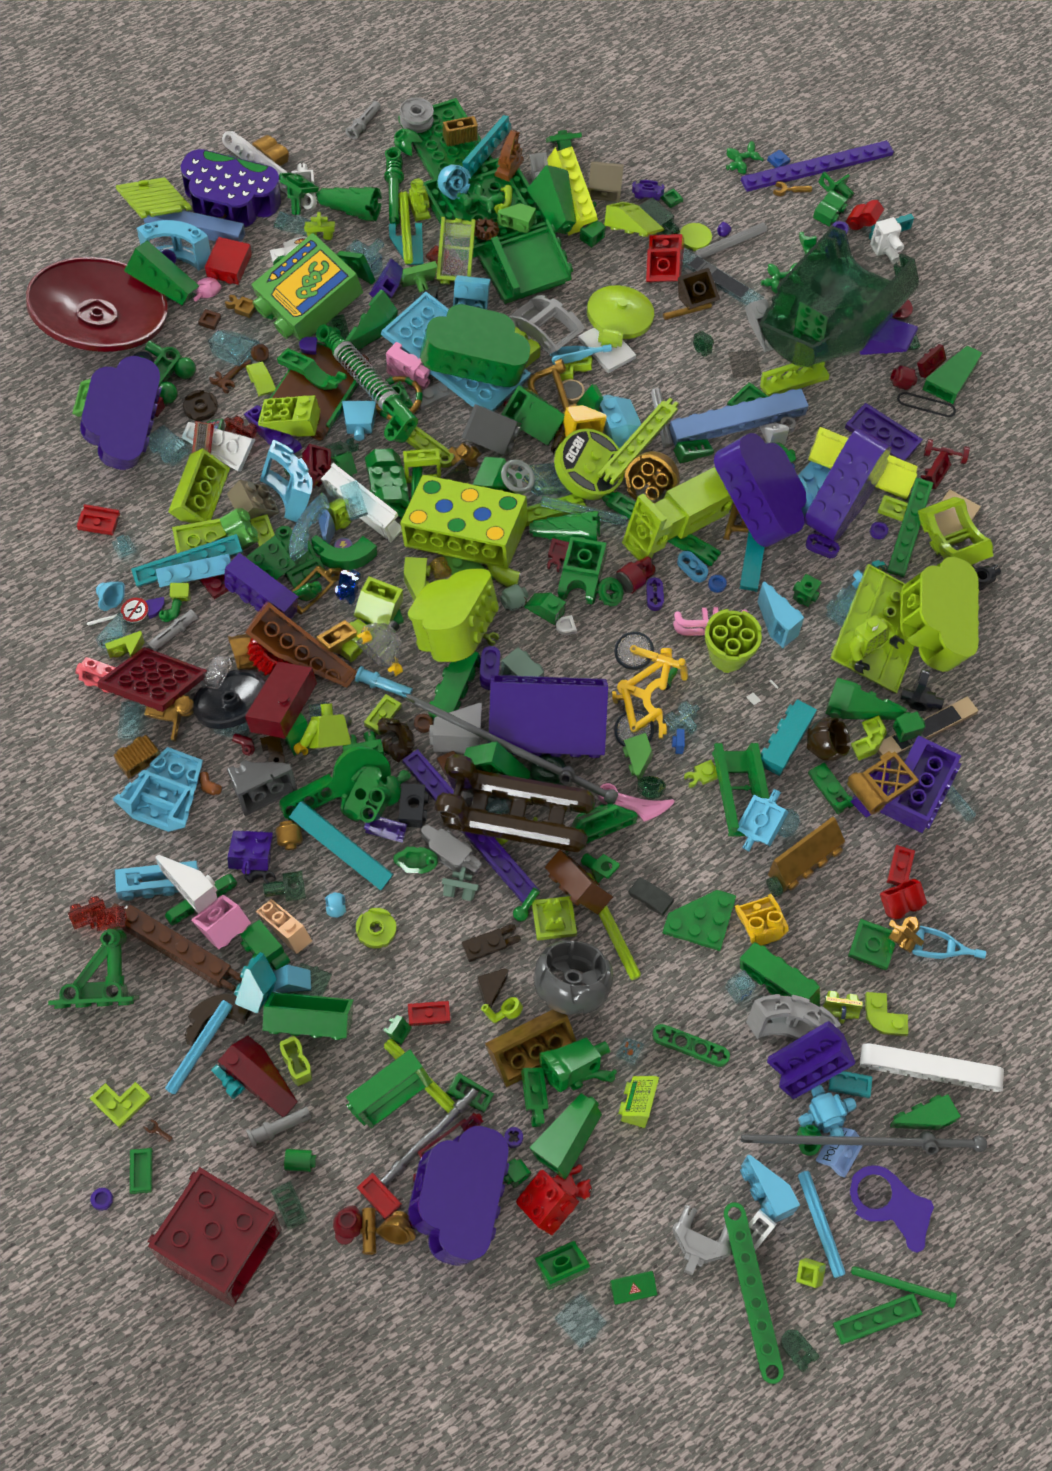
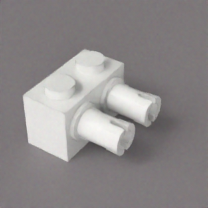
M894 217L876 222L870 242L877 256L886 254L892 264L900 261L901 257L898 253L904 249V244L899 239L901 225L897 223Z

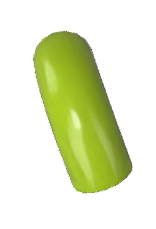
M487 565L492 577L500 584L507 587L518 584L519 571Z

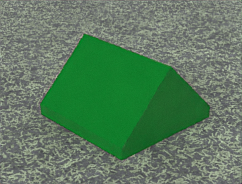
M575 1241L534 1258L548 1291L588 1273L590 1269L589 1262Z

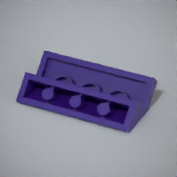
M827 1021L768 1056L767 1063L781 1074L779 1087L794 1100L855 1065V1059L844 1034L830 1021Z

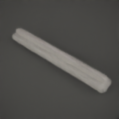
M762 222L696 250L695 256L703 259L767 231V225Z

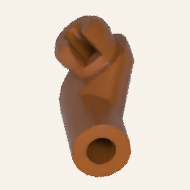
M208 772L200 773L199 779L202 791L210 795H219L222 792L221 785L211 782Z

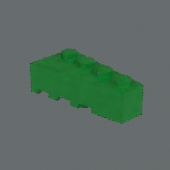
M148 240L135 248L124 272L180 305L185 304L194 297L199 288V285Z
M474 651L469 657L450 662L449 666L444 668L442 673L444 678L441 684H437L435 689L436 696L434 701L431 700L429 704L448 713L459 710L462 703L459 700L460 698H465L469 688L468 682H473L476 676V667L480 668L481 658L479 652ZM428 712L429 716L432 717V719H434L435 717H438V716H436V715H434V714Z
M754 942L739 958L740 969L760 986L765 984L766 989L771 995L780 994V996L790 997L796 995L810 1000L809 1002L820 1007V986L813 979L805 977L799 969L792 968L786 964L783 958L776 957L770 953L769 949L765 946H760Z

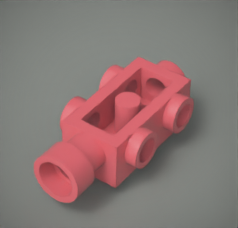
M86 657L82 663L77 665L75 673L79 675V680L83 681L85 685L98 687V681L116 667Z

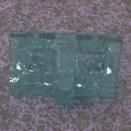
M684 701L678 707V711L682 715L678 717L673 711L669 712L665 716L669 732L673 735L677 729L683 727L688 733H695L697 726L693 719L698 716L699 706L697 704L692 706L687 701Z

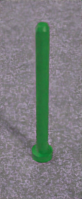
M853 1266L851 1268V1273L855 1276L945 1302L949 1308H954L957 1293L950 1292V1294H946Z

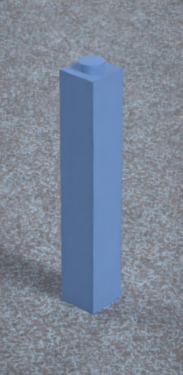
M184 210L179 213L155 217L148 215L147 218H143L144 223L161 220L185 222L202 230L208 236V239L212 241H217L218 237L242 242L245 236L244 223Z

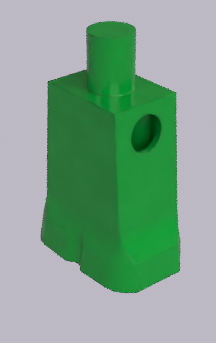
M586 1037L558 1049L541 1052L540 1066L544 1069L549 1085L558 1092H562L573 1083L600 1070L601 1056L610 1053V1048L605 1041L593 1046Z

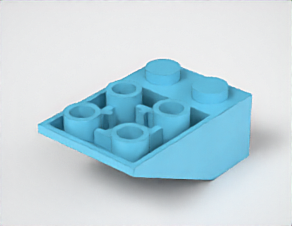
M764 581L757 602L770 637L784 648L799 636L804 617L799 610L794 609L789 604L786 598L781 597L772 586Z
M750 1154L747 1155L741 1165L742 1169H740L743 1179L749 1181L752 1187L750 1189L751 1195L755 1201H759L762 1207L760 1210L775 1223L793 1215L800 1204L791 1186Z

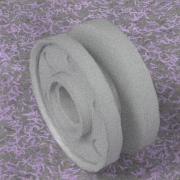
M416 97L405 100L400 107L401 125L404 129H410L416 133L429 130L433 124V106L423 98Z

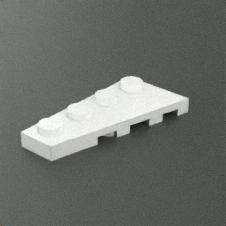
M194 422L187 423L181 437L193 444ZM214 428L211 454L231 468L241 471L255 439Z

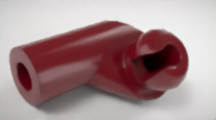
M238 733L233 735L232 742L242 746L243 754L251 756L255 752V746L251 738Z

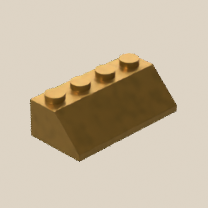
M834 816L774 859L768 876L783 893L788 889L790 891L795 889L799 885L798 881L802 878L808 879L813 875L814 869L817 867L823 868L829 862L828 859L830 857L836 858L843 852L842 848L845 839Z
M552 1009L486 1042L485 1045L495 1068L507 1088L522 1080L521 1070L523 1068H541V1052L555 1050L576 1042V1038L568 1016Z

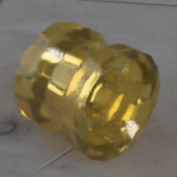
M438 557L430 563L431 570L434 571V577L438 580L446 578L452 573L445 557Z

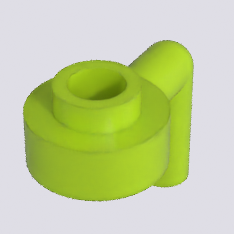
M511 997L503 1002L501 1010L496 1014L488 1004L482 1005L481 1010L492 1023H497L505 1017L508 1019L518 1017L523 1010V1005L516 997Z

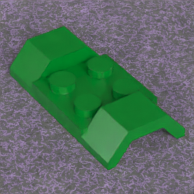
M374 449L365 457L371 493L384 503H401L407 509L410 501L400 456L393 449Z

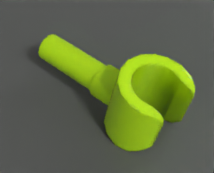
M495 632L485 633L483 638L487 640L490 646H494L496 642L491 640V638L499 640V635Z

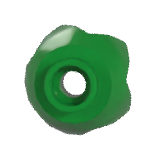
M400 129L394 135L395 147L412 156L411 143L423 142L419 135L410 129Z

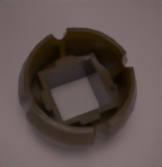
M826 717L818 720L811 728H808L807 749L819 759L835 761L849 753L850 746H847V743L851 742L850 735L845 723L839 721V718Z

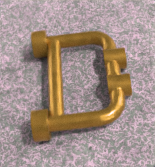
M562 358L555 361V365L531 375L527 385L528 389L538 395L534 386L535 381L552 374L564 409L562 413L565 414L566 407L577 406V404L569 405L560 374L567 370Z

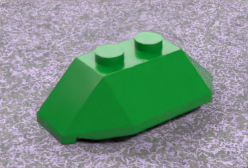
M615 804L599 805L589 814H578L574 818L571 827L579 830L583 829L587 835L586 844L635 824L638 815L634 811Z

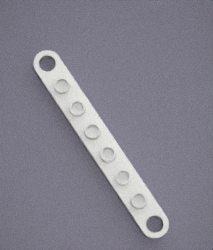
M227 131L223 134V144L239 158L271 166L278 172V175L280 173H287L235 132ZM229 136H231L232 143H229L230 141H228ZM280 182V189L287 194V186ZM305 193L304 198H301V206L305 209L315 208L317 196L314 193ZM308 196H309L310 199H311V203H310V204H309L308 201H307V200H308V199H307Z

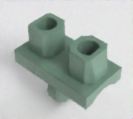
M465 867L461 868V872L453 871L452 877L459 878V881L447 878L442 879V884L444 885L443 896L454 898L456 887L463 888V900L473 901L476 891L479 890V885L464 882V879L472 881L473 877L471 874H466Z

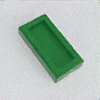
M131 1149L130 1194L151 1193L153 1149Z

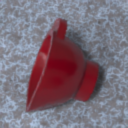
M350 1205L338 1211L333 1219V1229L337 1242L347 1245L360 1235V1229L363 1227L362 1215L359 1209L354 1205Z

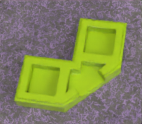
M879 715L861 722L867 737L851 743L858 761L877 754L887 734V730Z

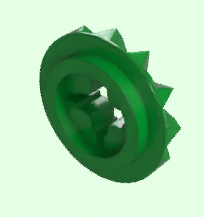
M613 577L602 579L598 584L599 589L596 592L600 596L599 600L603 601L604 605L610 607L618 605L622 601L624 594L621 583ZM607 590H610V591L615 592V593H612V594L610 595L609 593H606V591H607Z

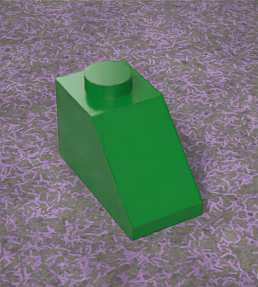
M534 593L524 608L555 626L558 619L565 613L566 602L552 593Z

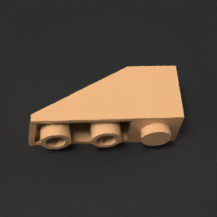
M272 899L256 911L279 938L296 954L312 942L304 925Z

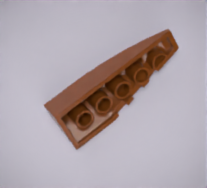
M269 602L263 605L245 631L246 634L276 657L295 665L312 667L315 674L346 688L356 677V670L333 652L328 651L318 640Z

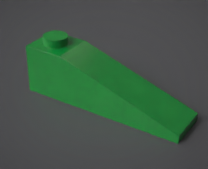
M837 678L825 714H828L831 718L869 720L879 715L881 720H896L897 717L907 712V708L889 699L881 700L876 697L877 693L873 691L867 693L861 690V685Z

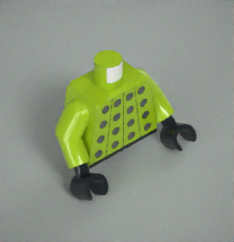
M874 615L855 629L849 644L853 659L857 662L854 667L855 671L864 674L863 669L869 671V664L862 662V659L889 638L890 645L896 649H899L897 647L898 642L904 645V640L896 635V631L888 620Z

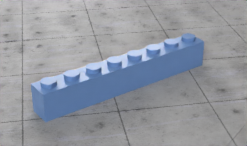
M791 389L782 394L776 393L770 397H760L754 401H744L738 405L725 406L718 410H708L705 413L692 414L682 419L676 418L670 422V434L675 446L677 442L712 439L780 422L783 417L796 418L804 416L808 409V403L802 389Z

